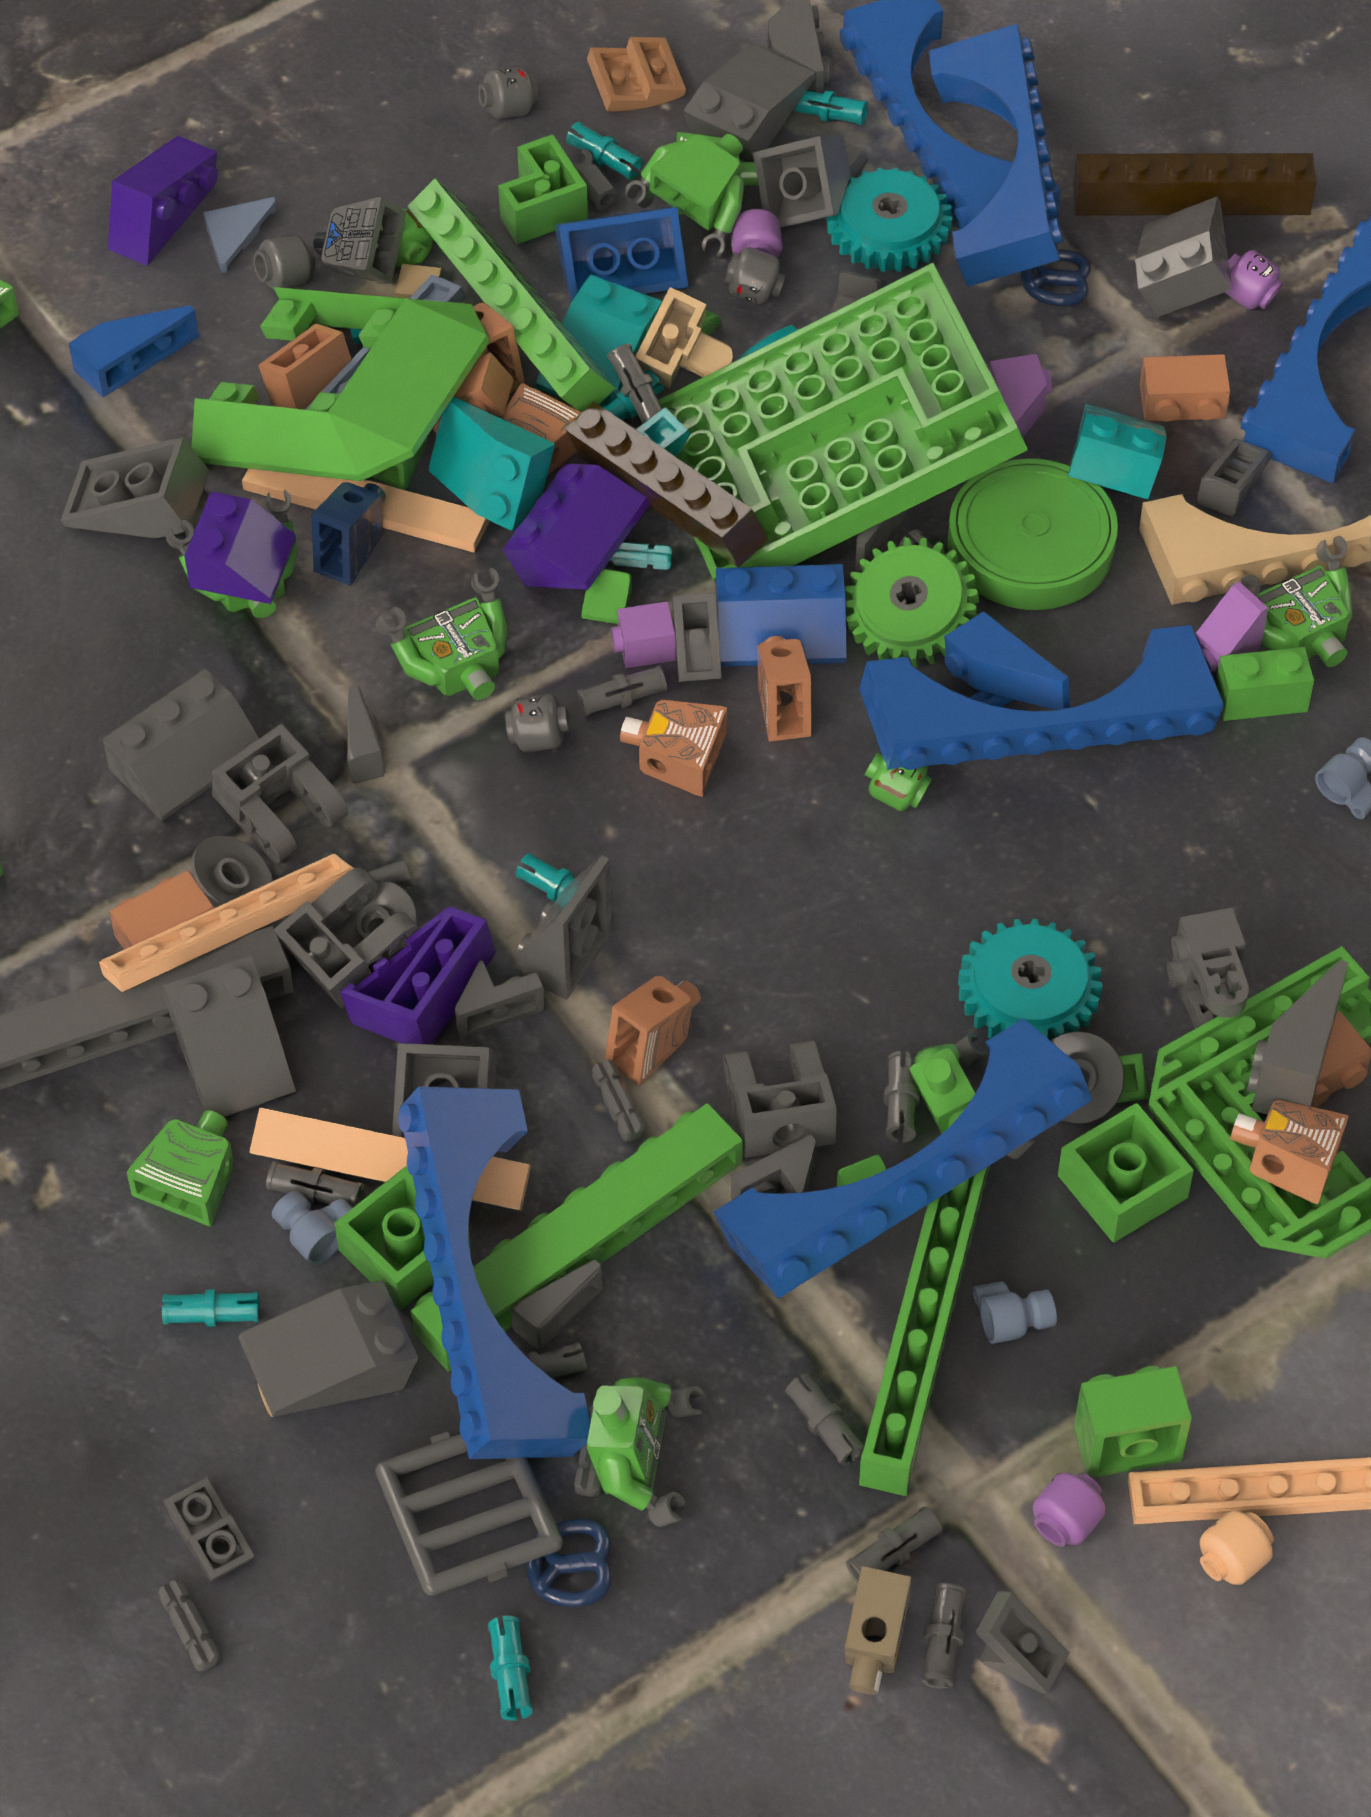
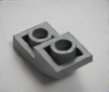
M208 1477L164 1500V1506L210 1582L254 1559L255 1556L231 1514L228 1515Z

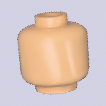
M1230 1511L1209 1527L1200 1537V1549L1203 1554L1200 1558V1563L1212 1579L1216 1581L1223 1579L1230 1584L1242 1585L1272 1559L1273 1550L1271 1544L1274 1542V1537L1267 1524L1252 1512L1245 1514L1241 1511Z

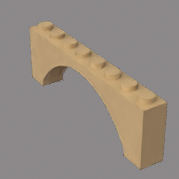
M1183 494L1144 502L1142 505L1139 530L1171 605L1183 602H1196L1206 597L1227 593L1230 585L1238 581L1241 582V578L1249 574L1255 576L1260 585H1273L1283 580L1291 579L1319 565L1324 570H1327V563L1322 562L1316 555V547L1319 542L1326 540L1328 551L1335 555L1336 550L1333 545V539L1337 536L1343 537L1347 543L1346 554L1340 558L1341 566L1355 567L1364 562L1371 561V515L1349 526L1331 531L1287 535L1246 529L1224 522L1187 503Z

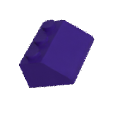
M565 464L558 471L556 478L544 494L536 501L535 506L522 524L516 528L514 535L503 550L524 586L589 590L647 509L650 502L646 496L598 465Z

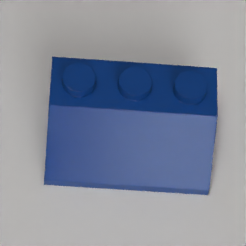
M665 207L554 224L559 260L570 304L590 274L642 294L666 291L670 287L673 289L688 287L677 207Z
M843 564L716 568L715 593L721 667L758 666L757 646L772 636H781L786 640H800L807 664L846 663V608Z

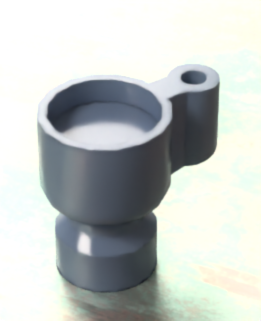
M1364 737L1357 738L1347 748L1346 754L1339 753L1333 756L1315 775V782L1320 792L1336 804H1346L1351 809L1352 814L1358 819H1364L1371 812V784L1367 780V774L1371 773V740Z
M292 1191L284 1195L275 1204L272 1210V1218L284 1230H291L290 1243L311 1265H319L330 1259L338 1251L334 1223L353 1207L345 1199H338L321 1210L311 1211L310 1202L301 1192Z
M1003 1281L972 1287L974 1302L980 1309L983 1330L991 1344L1020 1339L1027 1332L1028 1327L1031 1326L1038 1330L1056 1326V1307L1048 1289L1031 1292L1027 1298L1022 1299L1018 1294L1010 1292Z

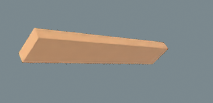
M248 469L242 479L243 490L264 496L270 493V497L286 501L284 498V490H286L290 494L291 503L312 509H317L343 482H349L360 487H364L367 483H373L381 487L386 495V499L381 505L382 528L475 553L489 524L488 519L477 515L468 507L365 479L353 481Z
M336 854L329 855L99 962L102 974L121 992L128 990L290 915L306 901L311 904L344 874L354 868Z
M259 1107L249 1153L386 1182L405 1166L407 1167L408 1150L406 1140L402 1137ZM492 1157L478 1180L472 1201L522 1211L531 1165Z
M1371 1457L1130 1472L1128 1475V1487L1134 1524L1220 1519L1230 1511H1241L1245 1514L1252 1512L1257 1516L1371 1509Z

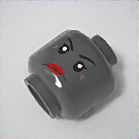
M519 66L491 69L485 75L483 84H480L478 87V99L480 105L483 108L486 107L489 114L495 119L523 117L537 103V83L533 75L528 74L524 68Z
M745 247L740 254L736 252L732 254L724 277V283L729 284V293L733 297L756 305H763L768 301L770 295L779 296L785 274L779 272L780 261L778 257L752 247Z
M546 693L517 698L513 702L511 710H507L505 713L509 741L511 744H517L523 752L558 748L562 745L564 732L571 731V718L568 707L560 706L557 698L552 694Z

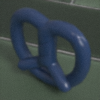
M1058 249L1060 257L1058 261L1073 263L1078 266V271L1050 269L1046 264L1021 271V283L1024 290L1032 298L1040 302L1055 306H1072L1081 303L1088 295L1089 288L1086 279L1091 269L1088 259L1081 253ZM1036 268L1038 276L1033 278V272ZM1045 284L1072 286L1076 287L1077 290L1070 294H1057L1045 291L1039 287Z
M571 1519L557 1523L556 1525L561 1537L573 1534H588L594 1537L596 1541L595 1549L589 1552L569 1554L554 1552L545 1555L544 1557L549 1566L543 1574L541 1568L543 1557L527 1562L529 1583L540 1598L554 1605L582 1607L593 1604L605 1596L611 1586L612 1574L606 1561L611 1546L610 1535L604 1526L589 1519ZM538 1532L535 1534L534 1538L539 1537ZM595 1571L597 1575L595 1585L584 1591L565 1592L551 1587L552 1583L561 1574Z

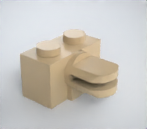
M671 287L669 288L636 354L643 372L647 369L651 370L660 379L659 384L670 389L681 367L701 377H705L732 363L731 347L701 332V326L706 316L707 304Z

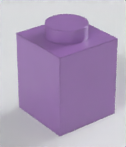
M668 602L617 609L618 626L611 627V638L614 652H622L625 668L676 661L675 631Z

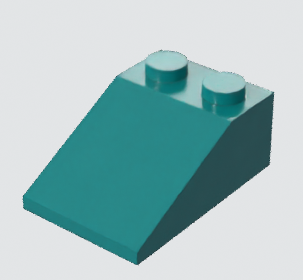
M590 274L572 300L562 323L615 387L599 404L602 407L611 399V394L615 390H621L623 387L611 361L607 358V354L613 349L629 343L636 356L662 301ZM540 372L536 381V389L560 397Z
M453 397L441 414L428 471L477 515L513 531L522 524L535 506L536 501L543 494L555 443Z
M1085 403L1068 476L1148 499L1165 448L1167 436L1164 426Z

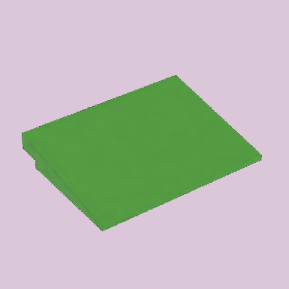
M934 263L658 400L663 409L666 407L690 433L689 438L676 457L752 508L768 537V540L739 568L794 566L1028 450L987 365ZM694 537L715 583L716 568H738Z

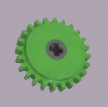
M908 537L904 539L903 546L896 547L893 541H889L888 550L884 553L877 548L872 550L874 559L871 562L863 558L859 561L862 573L851 572L850 574L854 586L845 587V595L848 601H845L846 615H849L846 617L849 630H854L852 633L857 644L864 642L863 646L866 654L870 655L878 650L879 660L888 659L889 656L893 658L908 657L914 668L918 667L919 659L926 658L930 664H934V654L941 652L942 655L946 656L944 636L978 615L977 607L974 605L979 603L978 591L974 589L977 587L973 574H969V567L966 561L958 563V555L955 550L944 555L945 551L941 542H938L931 549L928 547L926 538H922L919 545H912ZM915 600L914 604L907 605L908 601Z

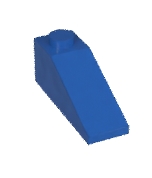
M188 305L98 324L69 343L74 371L98 394L105 397L197 339L199 332L195 309Z
M984 611L944 636L946 652L944 661L948 671L954 677L964 680L974 689L1053 710L1070 708L1069 677Z

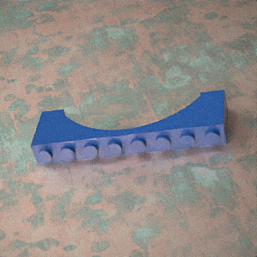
M879 0L844 11L843 28L840 29V39L844 49L851 51L856 60L859 73L862 76L866 75L870 81L876 100L884 103L892 125L894 127L898 126L903 133L907 149L911 153L915 152L920 160L924 176L927 179L931 178L934 184L939 185L938 194L947 195V205L952 207L957 228L959 230L964 228L994 198L1010 173L1013 162L976 151L951 137L932 121L922 108L915 94L912 76L921 56L933 41L941 39L943 9L937 0ZM1054 180L1055 188L1049 189V192H1054L1059 208L1061 189Z
M1013 24L929 50L932 77L943 104L955 101L986 109L1001 117L1018 133L1016 157L1002 187L972 221L964 228L952 232L956 260L967 287L1060 260L1057 243L1064 242L1058 218H1053V216L1059 215V208L1054 192H1049V189L1055 188V182L1050 166L1045 165V163L1051 162V156L1045 138L1041 139V137L1047 135V130L1041 112L1037 113V111L1043 110V105L1038 88H1033V86L1039 84V79L1033 61L1029 62L1035 59L1029 36L1022 38L1018 24Z
M1371 216L1367 222L1362 220L1359 223L1353 238L1354 244L1352 248L1348 246L1344 248L1338 262L1337 273L1330 272L1322 289V298L1312 301L1306 315L1307 323L1304 327L1298 325L1290 342V351L1288 354L1285 352L1280 354L1273 372L1275 376L1272 381L1266 379L1263 382L1257 397V406L1255 408L1250 406L1247 409L1240 427L1241 430L1245 431L1244 442L1272 452V460L1330 483L1335 482L1350 455L1355 429L1343 423L1329 402L1320 380L1317 356L1324 342L1343 321L1358 311L1371 306Z
M1191 625L1151 629L1142 654L1143 661L1125 682L1110 693L1094 701L1066 709L1024 711L985 704L951 691L931 680L911 666L908 657L867 661L859 687L888 770L899 767L913 770L921 766L955 765L971 760H996L1005 756L1021 754L1038 755L1046 751L1079 750L1088 746L1120 745L1130 741L1161 740L1166 737L1188 734L1202 735L1206 732L1214 731L1224 705Z
M1023 1018L986 1041L990 1052L989 1061L983 1080L973 1099L946 1131L915 1155L874 1176L826 1190L773 1194L758 1193L752 1187L713 1213L728 1245L779 1299L1091 1102L1092 1097L1080 1066Z
M419 1086L399 1107L398 1123L405 1135L408 1150L407 1168L409 1173L413 1175L417 1195L415 1208L418 1217L422 1220L425 1235L424 1254L431 1265L434 1280L433 1299L435 1304L439 1306L443 1326L442 1344L444 1349L448 1351L452 1371L451 1389L453 1394L457 1396L461 1416L460 1434L466 1442L469 1459L572 1457L587 1444L591 1424L584 1393H573L551 1379L533 1364L511 1341L498 1324L484 1299L476 1280L468 1241L469 1212L478 1180L495 1153L508 1152L528 1132L520 1092L518 1089Z

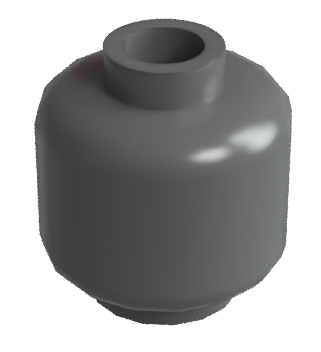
M286 235L264 240L260 244L258 251L254 254L253 264L257 278L270 289H274L273 287L293 288L308 282L311 270L315 268L316 258L313 249L307 246L301 237Z

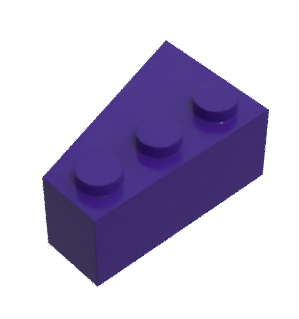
M176 136L112 180L108 250L148 266L216 184L218 179V169L216 168L217 151Z
M449 906L407 938V946L390 960H386L383 957L374 964V972L357 986L350 983L340 991L352 1025L400 1043L433 1045L454 1015L455 1007L479 961L482 960L485 967H487L496 954L487 920Z

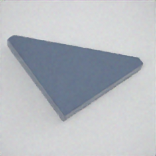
M274 197L203 212L204 222L221 273L228 272L229 264L240 251L243 252L260 232L261 224L269 215L277 211Z

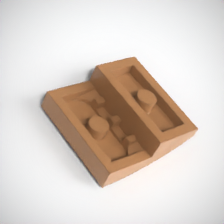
M630 37L626 48H590L587 61L607 112L631 111L657 106L685 95L686 88L666 38Z

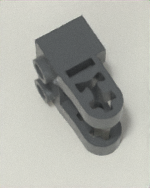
M282 723L212 771V796L275 863H280L297 851V845L292 834L268 807V805L291 790L326 827H331L348 815V807L341 794L309 760V753Z
M361 867L348 871L311 904L306 901L273 930L285 949L341 1009L345 1005L340 991L350 983L357 986L374 972V964L383 957L386 960H390L407 946L406 939L420 929L405 912H398L386 919L356 947L352 948L348 943L342 944L335 933L366 906L378 890V884Z
M1233 908L1180 917L1177 936L1171 939L1173 959L1167 962V973L1172 988L1178 987L1194 1028L1196 1029L1214 1019V1015L1231 1018L1241 1014L1246 1007L1249 994V985L1240 960H1243L1246 944Z
M814 1040L790 1044L791 1066L795 1082L770 1086H764L763 1083L757 1084L747 1050L723 1054L726 1086L739 1136L743 1140L745 1158L773 1154L810 1134L816 1140V1147L836 1144L837 1107L827 1073H824Z

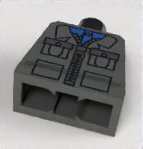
M382 197L337 207L331 212L327 231H319L314 236V249L319 255H322L323 264L346 276L391 284L407 212Z

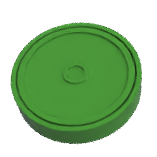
M1044 459L1005 461L972 477L957 493L950 511L949 552L952 550L957 552L958 563L962 561L967 562L969 574H973L977 587L974 589L978 591V594L993 602L1025 610H1046L1074 603L1090 594L1102 583L1113 563L1118 524L1115 509L1105 491L1097 484L1068 476L1070 466Z

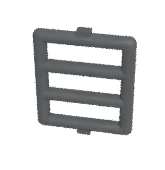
M447 1431L430 1437V1445L382 1461L375 1468L377 1479L424 1593L429 1596H435L487 1577L489 1583L507 1577V1569L557 1552L563 1545L560 1532L527 1458H506V1461L406 1496L398 1476L468 1452L466 1442L462 1439L461 1434L450 1437ZM515 1478L523 1497L522 1499L421 1534L413 1514ZM531 1516L539 1537L437 1573L429 1554L430 1552Z

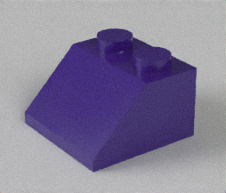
M211 492L184 555L189 586L193 589L271 604L296 542V534L252 499Z

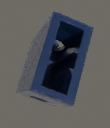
M343 482L311 515L313 572L347 585L353 583L382 534L381 505L385 501L386 495L381 487L373 483H367L364 487H360L349 482Z

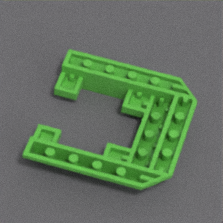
M273 287L279 300L260 326L266 338L292 341L305 332L309 325L319 324L322 326L362 329L358 336L364 348L371 349L340 394L319 392L308 410L256 405L255 403L260 397L254 385L221 382L209 400L195 398L192 448L205 464L362 481L416 454L486 348L489 338L472 304Z
M1343 946L1247 999L1246 1007L1241 1014L1231 1018L1217 1016L1159 1049L1148 1110L1259 1246L1324 1259L1331 1257L1371 1233V1177L1366 1179L1342 1150L1337 1153L1318 1204H1315L1253 1175L1249 1169L1256 1148L1232 1141L1230 1137L1239 1113L1263 1121L1255 1111H1252L1255 1093L1247 1091L1258 1040L1268 1042L1272 1024L1339 960L1348 962V967L1337 1012L1340 1011L1367 1044L1371 1043V991L1368 989L1370 977Z

